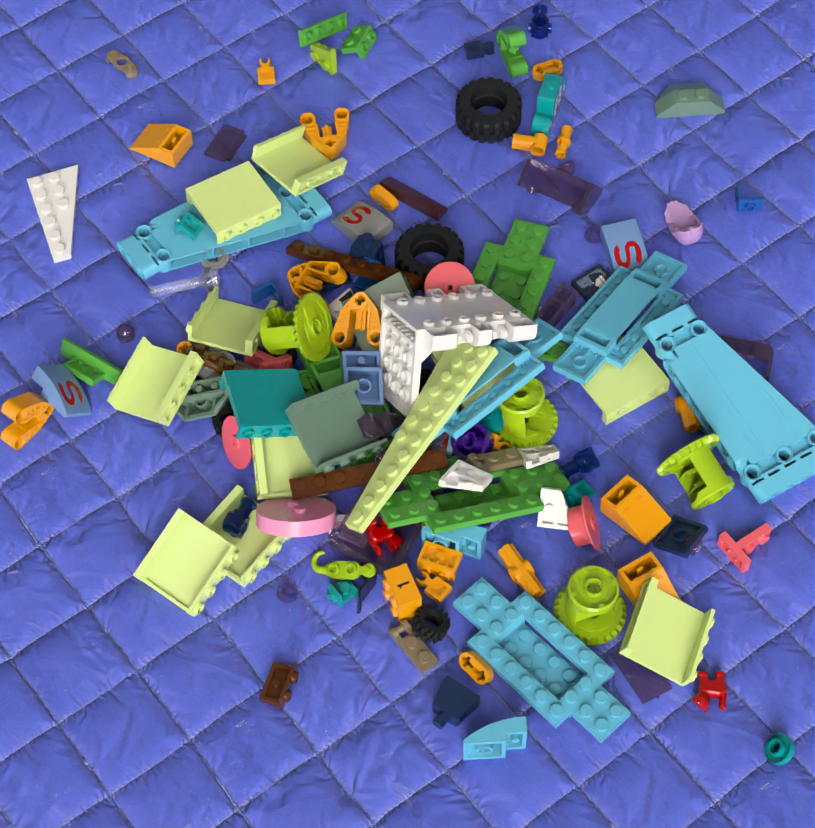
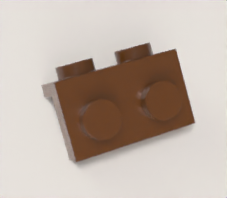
M273 662L259 698L260 702L279 708H284L285 703L290 702L293 692L291 690L292 685L297 683L300 672H297V664L293 663L290 667Z

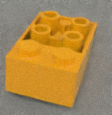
M148 124L131 145L130 149L175 168L193 145L191 130L177 124Z
M628 474L601 498L600 512L644 545H647L672 521L647 490Z
M652 552L617 570L616 578L619 586L634 607L643 583L651 577L659 580L658 589L679 599L663 566Z

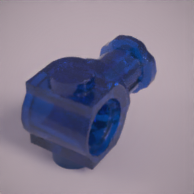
M537 4L532 9L534 16L531 23H528V33H531V37L536 39L548 38V33H552V23H549V18L546 16L547 7L543 4Z
M592 447L577 452L572 457V461L564 465H558L567 480L578 472L584 474L600 467Z
M242 497L239 507L229 511L223 520L222 529L232 537L240 539L243 537L249 526V515L253 510H256L257 504L248 497Z

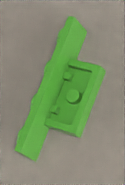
M341 12L298 30L300 47L307 46L347 29V13Z
M65 337L62 339L60 354L70 359L64 365L75 377L92 387L102 380L116 385L123 370Z

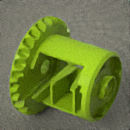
M307 293L301 296V299L298 300L299 304L295 306V311L285 312L280 307H272L265 310L260 320V337L263 346L270 354H284L289 348H299L300 353L309 361L318 362L326 358L332 345L331 334L333 325L329 308L320 295Z
M536 377L498 406L502 411L504 428L496 434L501 436L499 442H507L511 445V447L504 446L506 448L516 447L517 449L544 445L550 441L557 430V411L550 400L545 399L544 386Z
M717 433L709 434L688 444L668 457L656 469L660 476L676 475L691 499L688 503L694 510L717 502L735 486L732 477L725 474L712 453L713 448L717 446L720 440Z
M588 565L576 570L571 575L568 585L563 587L560 593H558L554 602L553 615L585 645L595 646L613 640L622 631L626 622L627 610L625 601L619 593V583L614 574L604 567Z

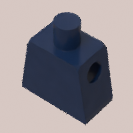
M371 233L359 235L352 244L349 255L360 259L368 257L380 261L385 266L383 244L374 240Z
M447 675L432 704V711L437 714L432 723L439 729H442L447 722L457 727L479 707L480 696Z

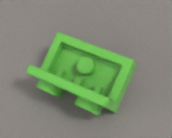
M370 24L356 25L351 29V33L344 41L340 50L343 54L357 53L361 60L365 59L377 39V34Z

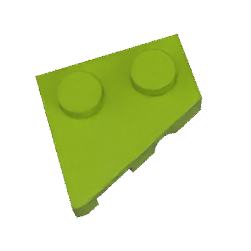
M318 42L310 44L312 60L317 61L323 70L328 71L331 75L337 73L336 49L331 48L328 50L326 45H321Z

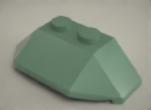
M704 82L669 84L654 103L656 118L725 114L723 98Z
M221 376L192 383L176 412L184 422L216 416L226 405L229 396L226 389H220L219 380Z

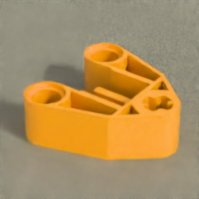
M344 107L337 108L334 111L336 135H333L331 126L324 125L321 128L323 137H320L315 116L312 113H303L300 116V126H306L303 133L304 138L329 160L337 158L347 145L350 114L349 110Z
M309 261L290 268L287 277L293 293L301 299V296L307 293H316L311 289L321 290L323 288V281L336 285L343 284L347 279V273L337 262Z
M364 292L354 294L339 313L331 334V341L341 349L350 348L353 343L355 330L364 331L366 327L368 343L379 349L380 340L375 342V339L380 336L382 312ZM345 336L344 340L339 342L340 338Z
M26 392L6 400L1 407V412L14 422L2 431L0 439L13 449L19 450L42 428L52 414L54 407L40 393Z

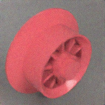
M451 261L443 262L433 267L428 273L424 283V294H426V289L439 288L445 294L450 292L459 293L460 286L475 284L471 272L462 264Z
M228 416L222 425L223 447L231 464L237 469H244L248 466L250 459H253L251 439H236L235 436L239 428L235 416Z
M583 496L581 505L567 509L568 530L577 547L592 544L594 549L598 551L601 549L598 520L591 501L587 496Z

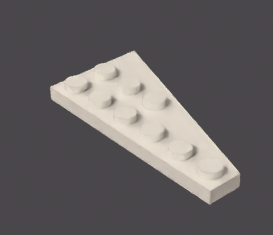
M78 165L27 179L54 263L72 258L79 174Z

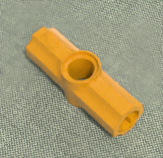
M512 543L502 546L498 551V556L508 568L512 581L515 584H519L522 590L528 592L535 600L540 598L545 593V589L534 575V569L530 562L522 558Z

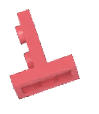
M256 349L252 357L245 355L244 363L255 369H292V356L285 354L274 357Z
M766 522L737 542L725 531L719 535L717 545L741 573L749 570L751 559L747 555L757 545H763L770 539L772 528Z

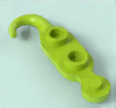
M324 550L316 552L311 560L312 569L316 573L324 574L332 579L354 580L360 575L371 578L376 573V567L373 564L367 563L361 566L355 561H332L327 565L319 566L317 559L320 555L325 554Z

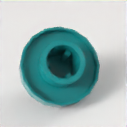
M776 733L765 744V756L768 761L775 765H784L793 757L795 745L789 736L783 733Z

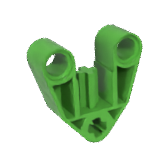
M517 25L499 29L496 32V40L510 78L527 75L528 65L519 50V46L526 45L524 30Z

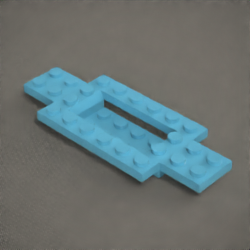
M655 251L640 269L635 268L631 271L620 265L560 331L563 335L561 340L570 344V346L553 364V370L585 386L605 362L623 369L649 339L643 331L644 326L675 310L682 302L683 294L671 289V287L686 272L687 264ZM651 300L655 301L616 345L618 337Z
M538 317L534 320L538 325L537 334L533 340L508 342L500 338L491 340L488 346L495 347L498 354L462 402L491 381L510 364H514L517 367L458 414L454 411L433 440L443 432L448 433L456 440L545 369L544 363L537 358L563 338L562 333ZM398 427L391 433L393 439L395 437V433L400 429V427Z
M481 577L453 602V606L480 630L467 642V646L472 651H475L555 728L568 717H573L602 743L630 717L631 712L602 687L614 675L615 671L528 592L524 591L510 603ZM525 620L582 671L584 675L579 674L525 624Z

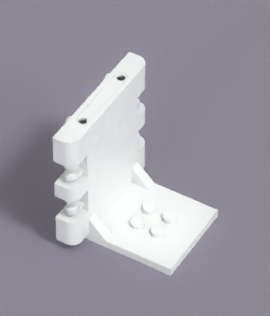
M483 284L460 286L459 293L450 292L448 294H445L439 288L426 289L425 297L415 296L412 298L405 292L381 294L380 306L382 316L379 351L383 374V397L407 417L419 396L421 363L431 352L451 350L456 347V344L470 343L473 346L489 345L491 340L499 338L505 339L508 342L533 340L537 334L538 324Z

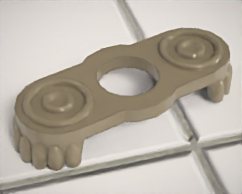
M111 50L107 53V63L111 62L115 68L123 71L126 78L133 79L138 76L137 66L127 56L122 55L117 50ZM119 60L127 61L125 65L117 64Z

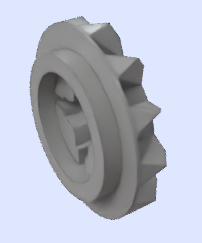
M215 248L222 253V256L218 257V261L205 259L200 263L203 265V268H208L209 271L212 269L218 271L220 268L224 269L225 265L228 264L229 254L225 255L221 248Z

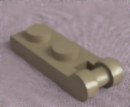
M516 447L479 455L471 453L466 457L468 464L487 473L523 465L524 461Z
M403 619L397 627L390 628L388 633L423 675L439 664V660L426 644L420 640L421 638L415 636L416 632H412L408 621ZM405 632L407 635L402 638L399 634Z

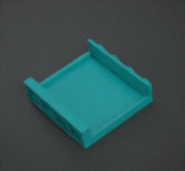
M297 369L223 371L219 380L220 389L227 390L239 428L235 436L236 439L297 436L285 412L292 403L306 398Z

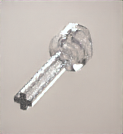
M206 267L201 269V276L150 286L151 297L202 286L207 293L211 292L215 286L221 285L218 271L212 267Z

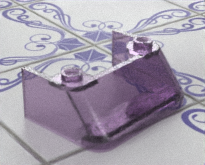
M529 158L517 183L518 186L526 187V191L533 195L541 193L571 206L574 209L573 212L580 216L590 212L603 191V188L545 162Z
M715 332L739 356L767 362L764 379L767 382L769 381L774 354L773 347L769 342Z

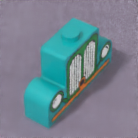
M546 72L537 97V109L532 121L531 136L535 133H543L549 139L566 91L567 79L563 78V76Z

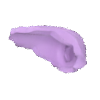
M677 200L667 203L664 216L671 234L682 245L698 242L703 234V223L700 222L687 205L678 203Z

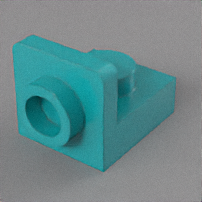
M187 212L184 217L180 215L174 224L177 226L173 231L176 233L180 229L194 240L205 224Z
M584 479L571 486L564 493L569 508L581 505L583 496H587L590 500L596 495Z
M341 580L334 586L329 583L326 595L332 603L342 607L356 597L359 590L350 580Z

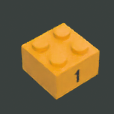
M407 563L384 571V579L381 580L384 588L382 589L383 596L386 601H390L391 606L389 608L393 618L397 617L398 622L403 619L407 621L413 619L417 609L422 606L421 594Z

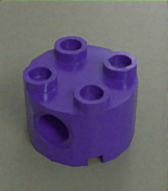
M476 423L456 440L451 436V446L457 456L466 460V457L471 453L479 455L492 452L494 448L493 434L483 425Z

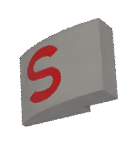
M359 201L331 220V223L353 243L359 235L364 233H371L373 239L379 241L393 231V222L374 207Z

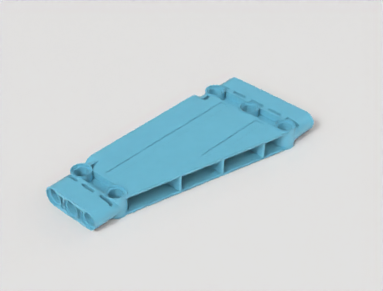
M258 166V174L281 203V216H278L276 219L267 221L261 226L254 227L243 234L218 244L216 234L195 205H189L188 202H185L152 219L148 226L141 225L137 227L135 233L118 241L117 246L142 280H145L159 272L166 273L202 262L205 259L209 260L222 256V253L215 248H221L226 255L303 232H309L313 229L314 224L331 216L332 209L315 188L295 197ZM187 212L205 224L194 240L180 229L176 233L173 231L177 226L174 224L180 215L184 217Z
M689 304L682 305L644 326L643 331L655 347L656 356L663 360V366L707 434H718L720 440L716 446L728 466L733 471L738 472L740 483L749 489L759 505L815 475V443L810 439H815V425L710 329L704 321L699 320ZM662 346H666L669 350L663 349ZM779 455L783 456L786 461L781 460ZM747 473H751L754 478L748 477Z

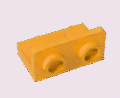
M425 540L417 558V569L421 572L425 571L428 574L436 575L444 581L450 580L454 582L463 553Z

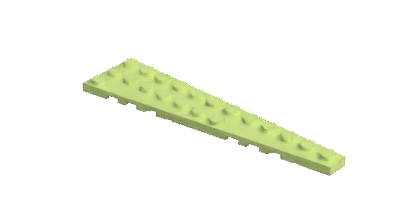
M470 343L456 344L454 349L443 352L345 524L349 529L363 534L498 354L495 347L488 345L473 346Z

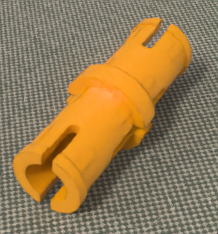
M569 125L562 126L560 136L557 138L555 156L559 159L566 157L567 148L571 143L570 136L573 129Z

